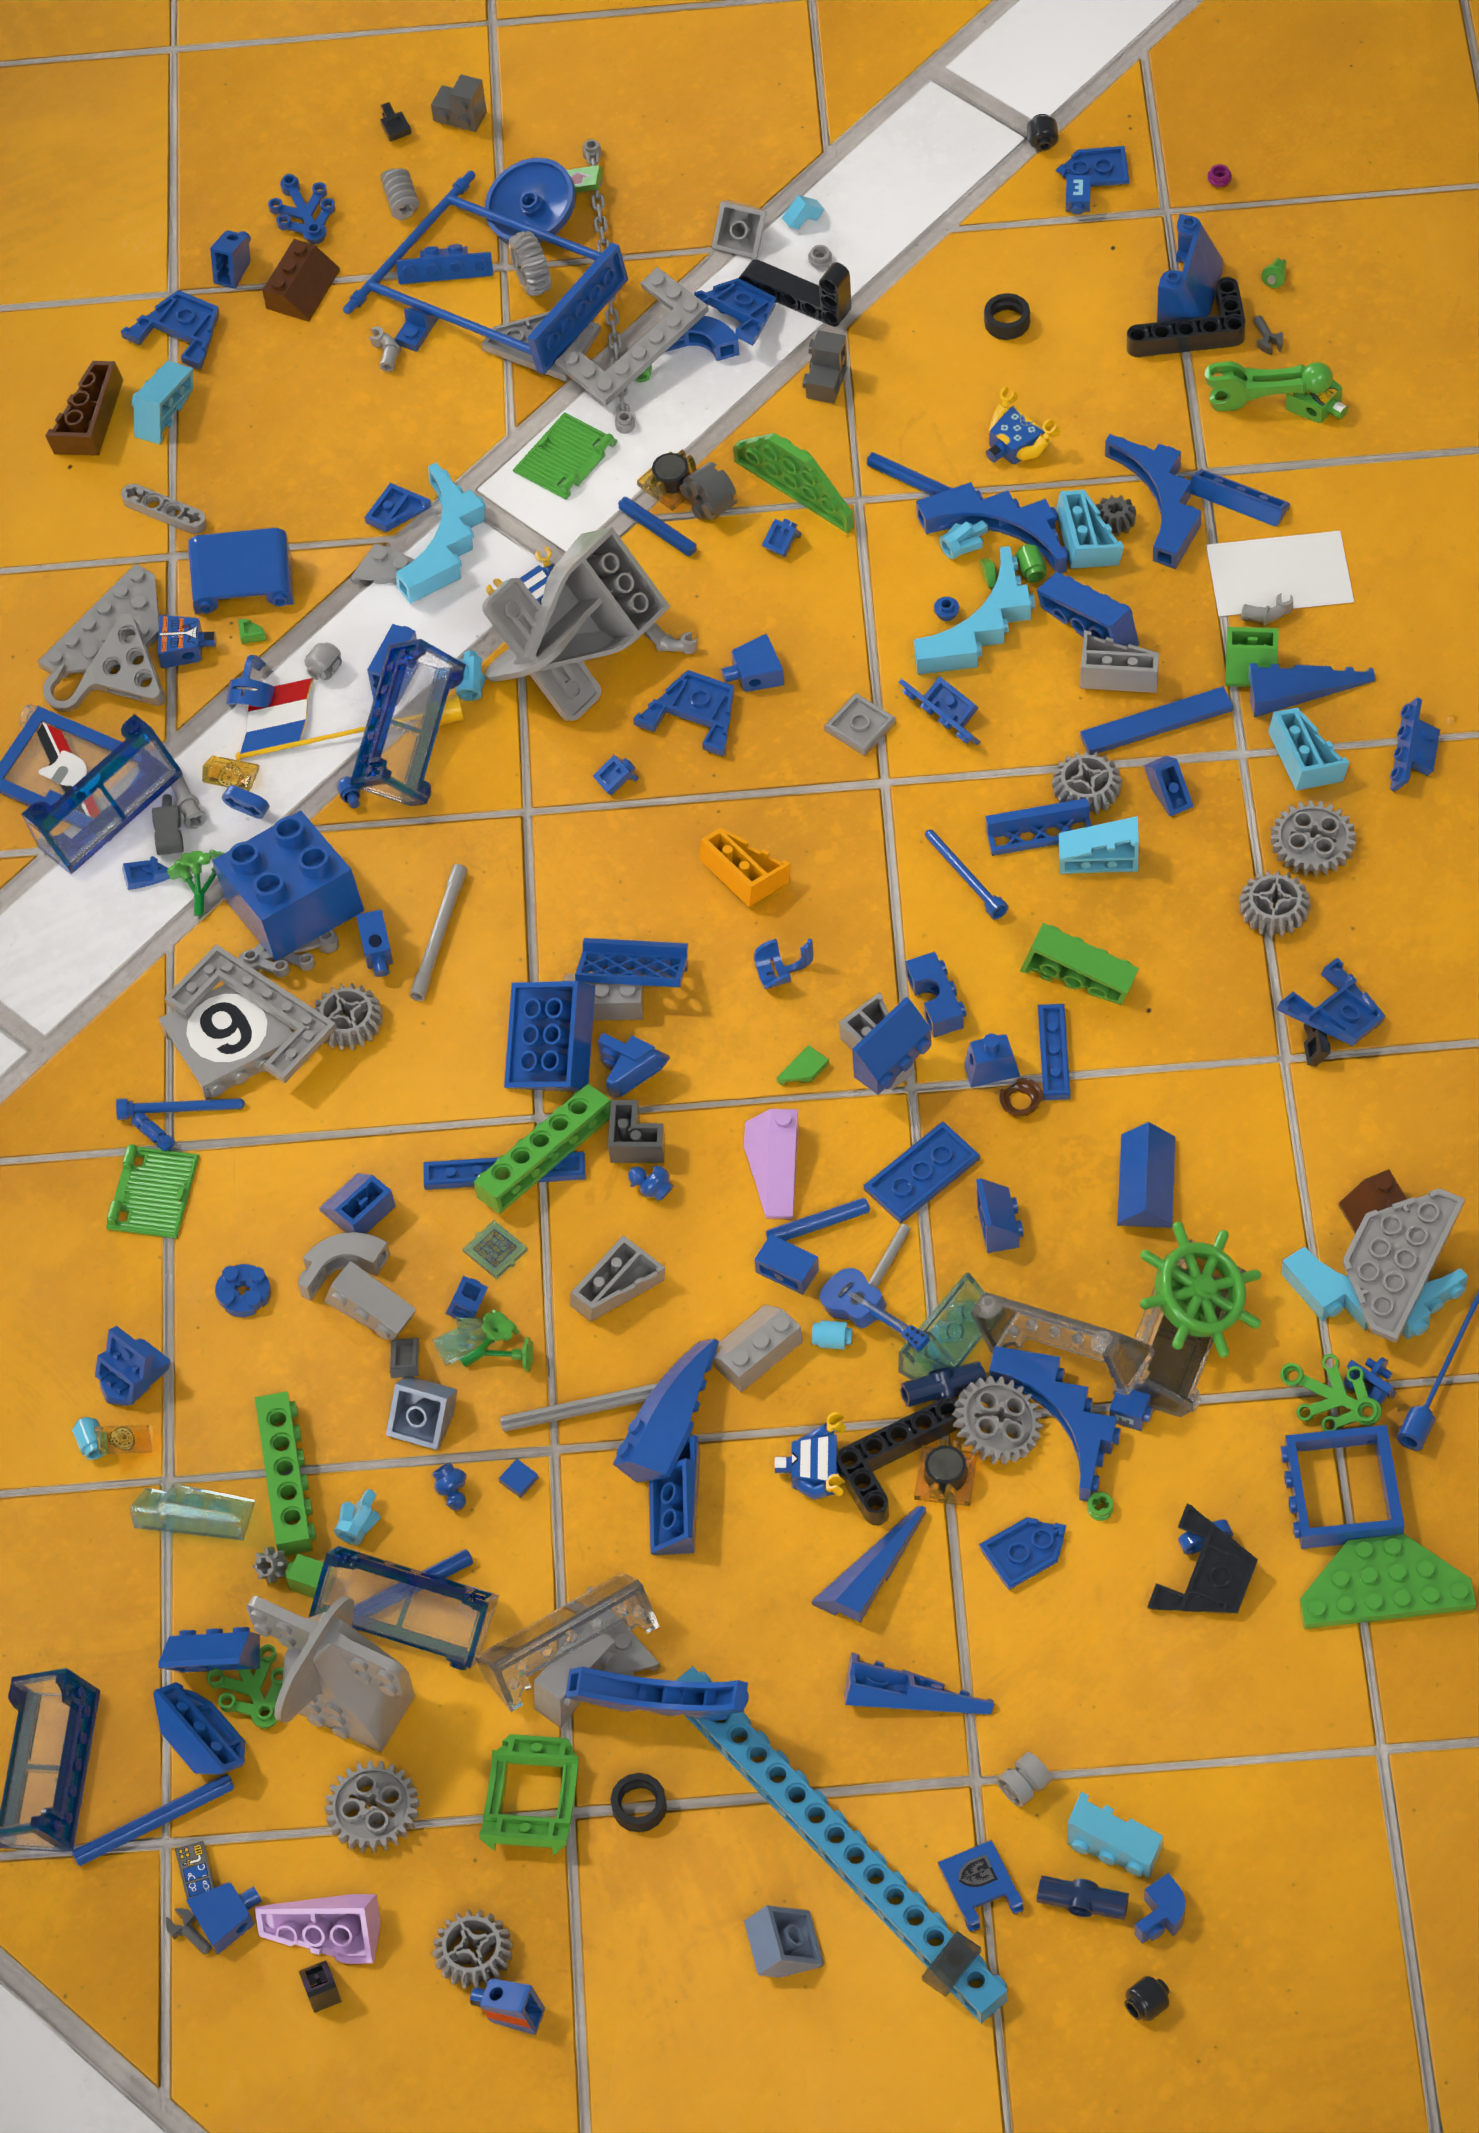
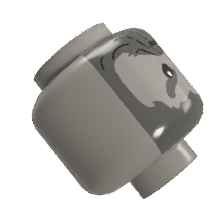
M328 642L316 644L304 660L308 675L316 680L330 679L342 664L340 650Z

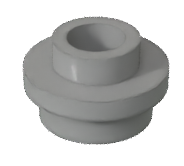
M816 245L808 254L809 263L814 267H825L831 263L832 253L828 247Z

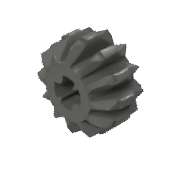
M1111 494L1109 500L1102 498L1100 504H1096L1100 511L1099 516L1105 524H1109L1112 528L1111 533H1116L1119 537L1121 532L1128 534L1130 527H1134L1136 509L1135 506H1132L1131 499L1124 500L1122 495L1119 498H1114Z

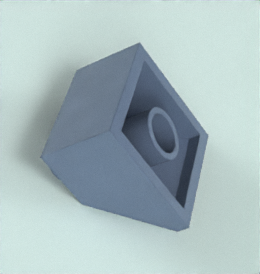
M413 1376L403 1377L395 1384L386 1435L438 1450L453 1417L458 1390Z
M767 1905L744 1920L759 1976L780 1978L820 1968L824 1965L809 1910Z

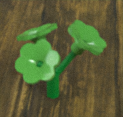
M211 849L209 853L193 851L182 854L181 859L177 860L167 870L170 879L175 880L180 877L191 888L194 894V916H204V894L217 876L213 866L211 875L201 889V865H207L210 863V859L213 860L224 854L221 851L217 852ZM192 874H194L195 884H194V882L192 881V879H193Z
M492 1310L491 1313L485 1314L482 1329L487 1333V1338L479 1347L460 1358L462 1364L468 1367L483 1356L512 1357L513 1360H522L525 1372H530L533 1363V1342L530 1337L525 1338L522 1349H512V1351L488 1350V1346L493 1341H508L512 1338V1333L518 1335L520 1331L501 1312Z

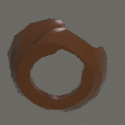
M1019 1078L1015 1084L1006 1090L1001 1089L999 1097L1000 1103L1006 1112L1020 1117L1028 1116L1037 1110L1043 1094L1039 1084L1031 1079ZM1019 1091L1031 1098V1104L1026 1109H1016L1011 1105L1009 1096Z

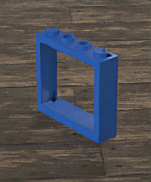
M1387 1425L1285 1436V1446H1280L1282 1463H1287L1288 1471H1284L1286 1488H1291L1292 1496L1288 1497L1290 1514L1295 1513L1296 1522L1292 1524L1293 1534L1295 1538H1299L1301 1549L1344 1545L1347 1540L1404 1534L1405 1526ZM1375 1444L1388 1520L1309 1528L1297 1452Z

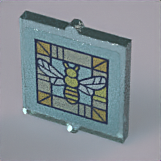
M495 1220L483 1231L477 1232L476 1237L463 1248V1252L495 1279L500 1277L509 1267H514L515 1262L528 1251V1248Z

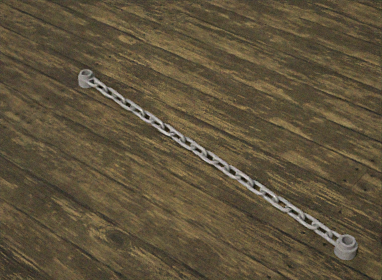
M594 139L587 140L582 148L583 157L589 165L596 166L602 155L601 146ZM595 190L591 201L593 209L598 211V216L594 219L595 231L600 233L601 239L597 242V251L601 252L600 244L605 246L606 243L608 247L610 243L607 239H604V233L608 230L607 219L601 214V210L605 207L604 196L599 193V190ZM595 197L597 201H599V199L601 198V206L600 203H598L596 207ZM598 220L599 223H602V220L604 221V229L603 226H600V230L598 229ZM616 294L608 302L609 309L605 312L606 323L612 327V332L608 335L609 347L615 352V356L611 359V366L615 363V360L617 361L622 357L618 355V349L622 346L621 335L615 330V326L619 323V315L612 305V302L616 300ZM613 312H614V313H615V320H616V321L614 322V319H611V322H610V321H609V313H610L611 316H613ZM612 336L613 339H616V336L618 337V346L616 342H614V346L612 345ZM627 388L624 389V393L622 391L617 396L620 398L621 404L617 406V416L615 417L616 430L624 434L630 433L635 428V421L630 413V407L624 403V397L628 393Z

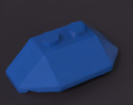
M178 1682L154 1691L153 1696L161 1734L195 1774H223L243 1766L245 1762V1741L211 1701L193 1691L183 1689V1685Z

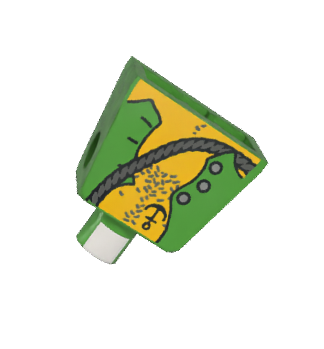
M1333 380L1332 385L1327 391L1320 394H1314L1306 391L1304 394L1286 393V410L1317 423H1322L1330 414L1342 419L1347 413L1348 407L1341 403L1342 387L1335 380Z

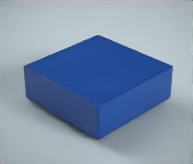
M516 1459L499 1477V1482L521 1498L539 1477L536 1472Z

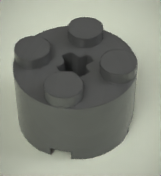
M713 462L705 464L684 478L683 484L679 487L682 495L688 498L693 506L692 512L698 519L704 517L707 520H712L737 503V499H733L736 490L731 479L723 469L720 471L716 470L714 467L717 464Z

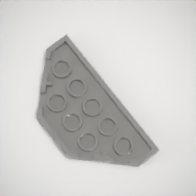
M136 563L38 661L39 667L53 674L62 663H65L68 668L62 678H68V674L81 672L84 675L120 615L124 613L131 614L136 620L148 649L158 639L159 608L155 575ZM136 635L128 636L126 643L132 642Z
M1439 1188L1430 1191L1429 1194L1416 1199L1412 1197L1394 1203L1392 1207L1380 1211L1374 1210L1365 1214L1343 1258V1266L1371 1333L1397 1343L1465 1204L1464 1198Z

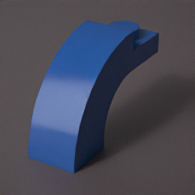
M703 316L665 351L668 352L686 346H700L708 349L714 355L716 361L740 355L738 338L735 337L734 331L722 321L709 316Z

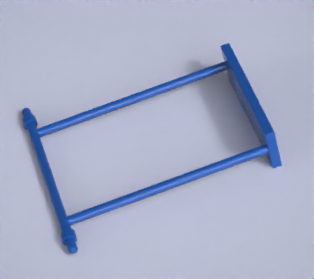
M468 171L462 178L460 177L455 181L450 192L362 288L355 290L349 297L350 301L344 306L343 311L345 314H351L356 307H361L367 300L366 296L373 291L532 355L537 372L545 375L555 361L568 349L629 280L620 246L611 242L601 253L461 199L458 196L468 190L469 184L475 178V173ZM450 205L520 232L530 231L538 239L595 260L527 337L528 343L381 285L379 282L396 265V261L400 260Z

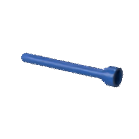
M927 830L925 837L985 902V911L993 920L1001 918L1007 912L1008 904L1001 897L992 896L933 830Z
M128 1098L116 1100V1114L118 1120H129V1117H134V1114L137 1112L166 1113L242 1109L245 1106V1101L243 1099L134 1103L133 1101H128Z

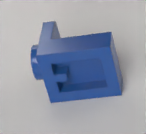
M774 519L762 546L786 557L795 537L800 538L802 533L796 529L797 524L788 519H784L783 522Z
M615 754L593 775L610 795L614 794L629 778L635 782L639 779L634 773L636 767L626 757L622 760Z

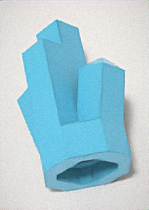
M983 520L975 525L969 522H965L962 525L955 523L946 534L939 537V544L944 554L949 559H955L962 554L982 548L984 541L980 536L988 532V524Z
M468 650L464 653V660L457 659L453 663L456 678V694L459 696V699L464 701H477L482 697V688L487 676L481 673L482 658L477 656V652L473 650Z
M372 1489L366 1490L355 1505L349 1501L341 1505L339 1521L334 1529V1533L339 1539L348 1544L359 1545L365 1534L381 1518L377 1511H372L371 1505L377 1496Z

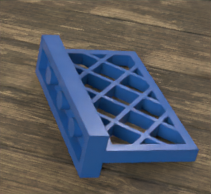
M584 938L583 951L575 973V981L681 987L684 972L688 970V943Z

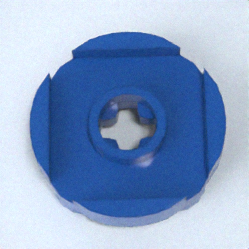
M249 1264L227 1266L223 1269L222 1275L217 1280L215 1293L218 1303L228 1314L236 1317H248L255 1314V1310L259 1309L262 1305L264 1308L268 1303L271 1287L262 1268ZM247 1286V1288H250V1291H245L244 1295H240L237 1289Z

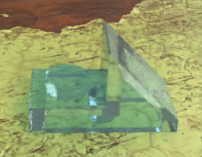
M455 1318L457 1328L433 1340V1344L445 1366L460 1360V1358L484 1342L487 1338V1333L482 1329L483 1319Z

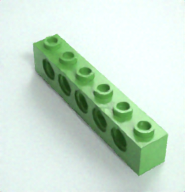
M590 1084L576 1091L566 1103L557 1107L552 1115L539 1123L524 1139H520L505 1155L500 1156L489 1169L478 1175L476 1180L473 1181L477 1198L498 1214H501L610 1120L611 1099Z
M288 1391L255 1397L277 1550H284V1556L313 1551L312 1540H316L314 1523H309L308 1515H313L311 1500L310 1498L305 1499L304 1491L309 1490L307 1474L301 1473V1466H305L303 1449L298 1450L297 1442L302 1441L300 1426L294 1425V1418L298 1417L296 1401H290ZM285 1422L282 1426H274L276 1423ZM283 1446H287V1447H288V1448H287L286 1450H284V1451H278V1449H279L280 1447H283ZM284 1471H292L288 1475H281ZM295 1495L293 1499L285 1500L287 1496ZM292 1520H299V1522L294 1525L288 1524Z

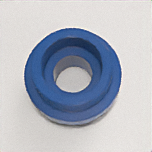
M942 597L935 602L934 612L939 619L949 621L958 614L959 604L952 597Z

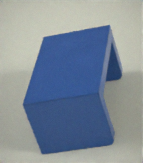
M770 1234L754 1259L756 1273L804 1295L819 1271L818 1256Z

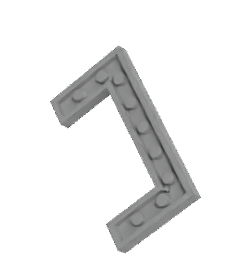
M658 267L640 282L641 287L671 311L606 372L573 346L555 361L556 366L606 406L709 311L707 304Z
M217 944L164 998L167 1005L186 1017L221 981L295 1030L263 1064L265 1071L283 1083H286L337 1029L335 1022Z

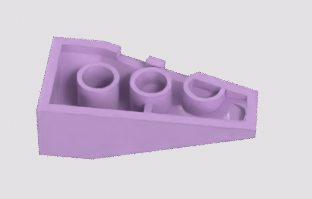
M769 1109L745 1122L744 1149L767 1219H793L799 1135L798 1109Z
M348 1894L257 1906L255 1908L260 1937L288 1946L295 1944L310 1949V1953L320 1955L323 1953L336 1957V1961L345 1964H363L375 1961L381 1923L377 1894Z

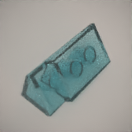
M970 1273L963 1275L918 1328L928 1335L930 1342L918 1352L907 1342L899 1351L898 1372L914 1380L915 1378L927 1376L930 1371L935 1369L960 1366L1001 1311Z
M174 1483L167 1492L145 1488L131 1505L130 1512L134 1528L244 1540L255 1500Z

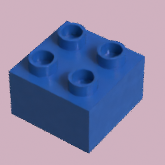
M301 810L291 816L281 818L274 826L247 841L235 844L228 852L212 860L226 902L275 962L365 911L352 869Z

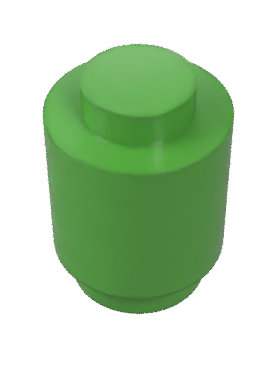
M1031 544L1021 546L1015 556L1017 557L1023 577L1030 583L1041 581L1046 576L1045 571L1047 568L1039 547Z

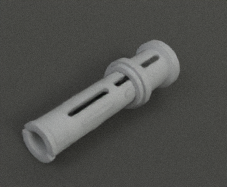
M174 761L166 763V766L162 767V771L177 798V805L180 813L184 816L185 826L189 829L201 827L206 822L207 817L199 808L198 798L191 794L178 764Z

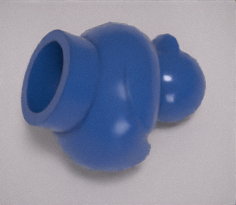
M636 1166L630 1169L628 1172V1179L631 1182L630 1187L640 1185V1192L645 1197H655L658 1201H661L674 1187L669 1182L670 1176L668 1171L661 1166H654V1171L648 1177L646 1171L641 1167Z
M451 1462L446 1463L432 1473L436 1480L434 1489L438 1495L447 1496L446 1505L450 1509L458 1511L464 1508L466 1498L463 1493L456 1490L464 1486L467 1475L461 1469L454 1468Z

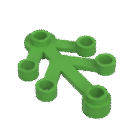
M1327 1354L1322 1359V1366L1328 1372L1332 1388L1304 1375L1303 1369L1295 1363H1288L1281 1369L1280 1376L1286 1385L1290 1387L1300 1385L1327 1398L1310 1405H1300L1296 1413L1303 1422H1309L1315 1415L1341 1406L1352 1411L1335 1418L1333 1416L1325 1417L1321 1422L1324 1431L1339 1430L1340 1427L1357 1421L1362 1425L1371 1426L1380 1420L1382 1415L1381 1406L1375 1399L1369 1398L1363 1381L1365 1373L1360 1367L1352 1366L1346 1373L1348 1380L1354 1385L1357 1400L1347 1396L1338 1369L1340 1361L1333 1354ZM1330 1358L1335 1359V1365L1328 1368L1326 1366L1327 1360ZM1355 1370L1360 1371V1377L1353 1380L1351 1373ZM1291 1372H1298V1378L1296 1380H1289V1374ZM1367 1407L1373 1409V1413L1369 1417L1363 1415V1411ZM1308 1408L1310 1409V1415L1306 1418L1302 1417V1410ZM1328 1421H1335V1427L1333 1429H1326V1423Z
M267 1644L260 1648V1669H256L254 1676L250 1669L237 1670L242 1681L224 1676L223 1672L219 1669H213L207 1675V1681L211 1688H223L248 1695L254 1703L249 1704L237 1701L232 1693L225 1692L218 1699L222 1711H234L251 1716L253 1723L257 1727L264 1729L271 1728L278 1722L275 1718V1705L282 1687V1680H275V1677L279 1674L283 1675V1668H275L271 1672L272 1685L265 1699L261 1693V1688L271 1664L277 1659V1652L274 1646ZM268 1651L273 1652L270 1657L263 1656ZM215 1676L221 1677L218 1682L211 1681ZM226 1699L232 1700L230 1705H223ZM262 1711H270V1713L267 1716L260 1715Z

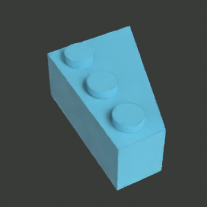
M166 361L145 382L144 386L133 395L134 437L156 444L162 443V432L165 427L170 428L172 426V415L175 410L180 411L193 390V368Z
M1060 491L1056 512L1064 545L1068 552L1070 568L1119 565L1124 545L1121 541L1116 540L1111 533L1112 528L1110 525L1105 524L1099 516L1100 511L1086 491Z
M1298 707L1274 712L1268 729V733L1295 790L1343 782L1350 762L1345 757L1341 758L1333 750L1334 745L1329 740L1326 742L1317 733L1318 728Z
M1138 816L1059 833L1060 874L1138 872Z
M1081 1792L1068 1820L1067 1845H1070L1074 1851L1080 1854L1089 1853L1097 1856L1105 1864L1122 1866L1132 1875L1150 1877L1163 1848V1835L1131 1818L1128 1822L1123 1821L1112 1815L1113 1808L1105 1805L1101 1809L1088 1802L1089 1795Z

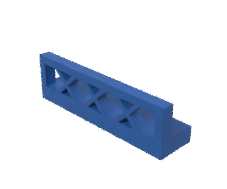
M1088 799L985 816L986 834L992 856L1059 844V834L1052 837L1047 835L1045 832L1048 828L1055 827L1061 830L1060 833L1071 831V826L1076 823L1084 822L1085 827L1092 826L1089 817L1090 806ZM1025 832L1036 835L1033 840L1029 841L1019 838ZM1004 836L1010 839L1007 845H995L994 838Z

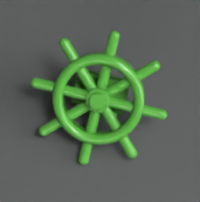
M1177 1221L1173 1224L1172 1228L1179 1245L1178 1248L1170 1252L1163 1259L1148 1250H1143L1140 1253L1143 1261L1157 1269L1155 1294L1152 1297L1142 1299L1140 1307L1146 1310L1160 1306L1166 1318L1178 1328L1172 1342L1174 1349L1180 1350L1183 1347L1188 1334L1196 1337L1212 1336L1218 1355L1225 1358L1229 1355V1349L1223 1336V1331L1230 1328L1238 1319L1254 1329L1261 1326L1260 1319L1244 1310L1246 1301L1245 1283L1259 1280L1261 1273L1256 1269L1243 1273L1240 1272L1231 1257L1223 1251L1229 1237V1233L1226 1230L1218 1232L1213 1245L1202 1242L1190 1243L1183 1224ZM1195 1257L1206 1261L1202 1273L1199 1270ZM1184 1258L1188 1271L1177 1265L1180 1259ZM1215 1268H1217L1223 1278L1216 1280L1212 1278ZM1228 1288L1229 1300L1221 1296L1222 1292L1219 1290ZM1216 1306L1226 1311L1219 1321L1215 1314Z

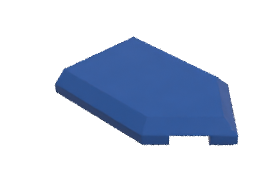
M1125 146L1077 150L1071 155L1070 160L1065 164H1061L1056 169V172L1065 178L1067 175H1090V187L1129 184Z
M1026 1517L979 1544V1547L1005 1587L1010 1590L1058 1563L1066 1525L1058 1523L1049 1524L1039 1522L1038 1519Z

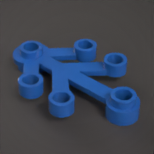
M292 174L285 175L280 182L281 190L284 195L291 196L296 208L283 205L282 200L279 198H273L268 202L269 210L272 214H281L276 219L278 228L280 230L302 233L310 244L321 243L326 236V227L324 225L330 214L335 211V203L332 199L326 198L321 201L327 195L326 185L322 182L315 183L312 186L313 195L306 205L299 192L300 184L298 178ZM320 203L321 212L314 221L312 215ZM290 217L301 219L305 224L292 222Z

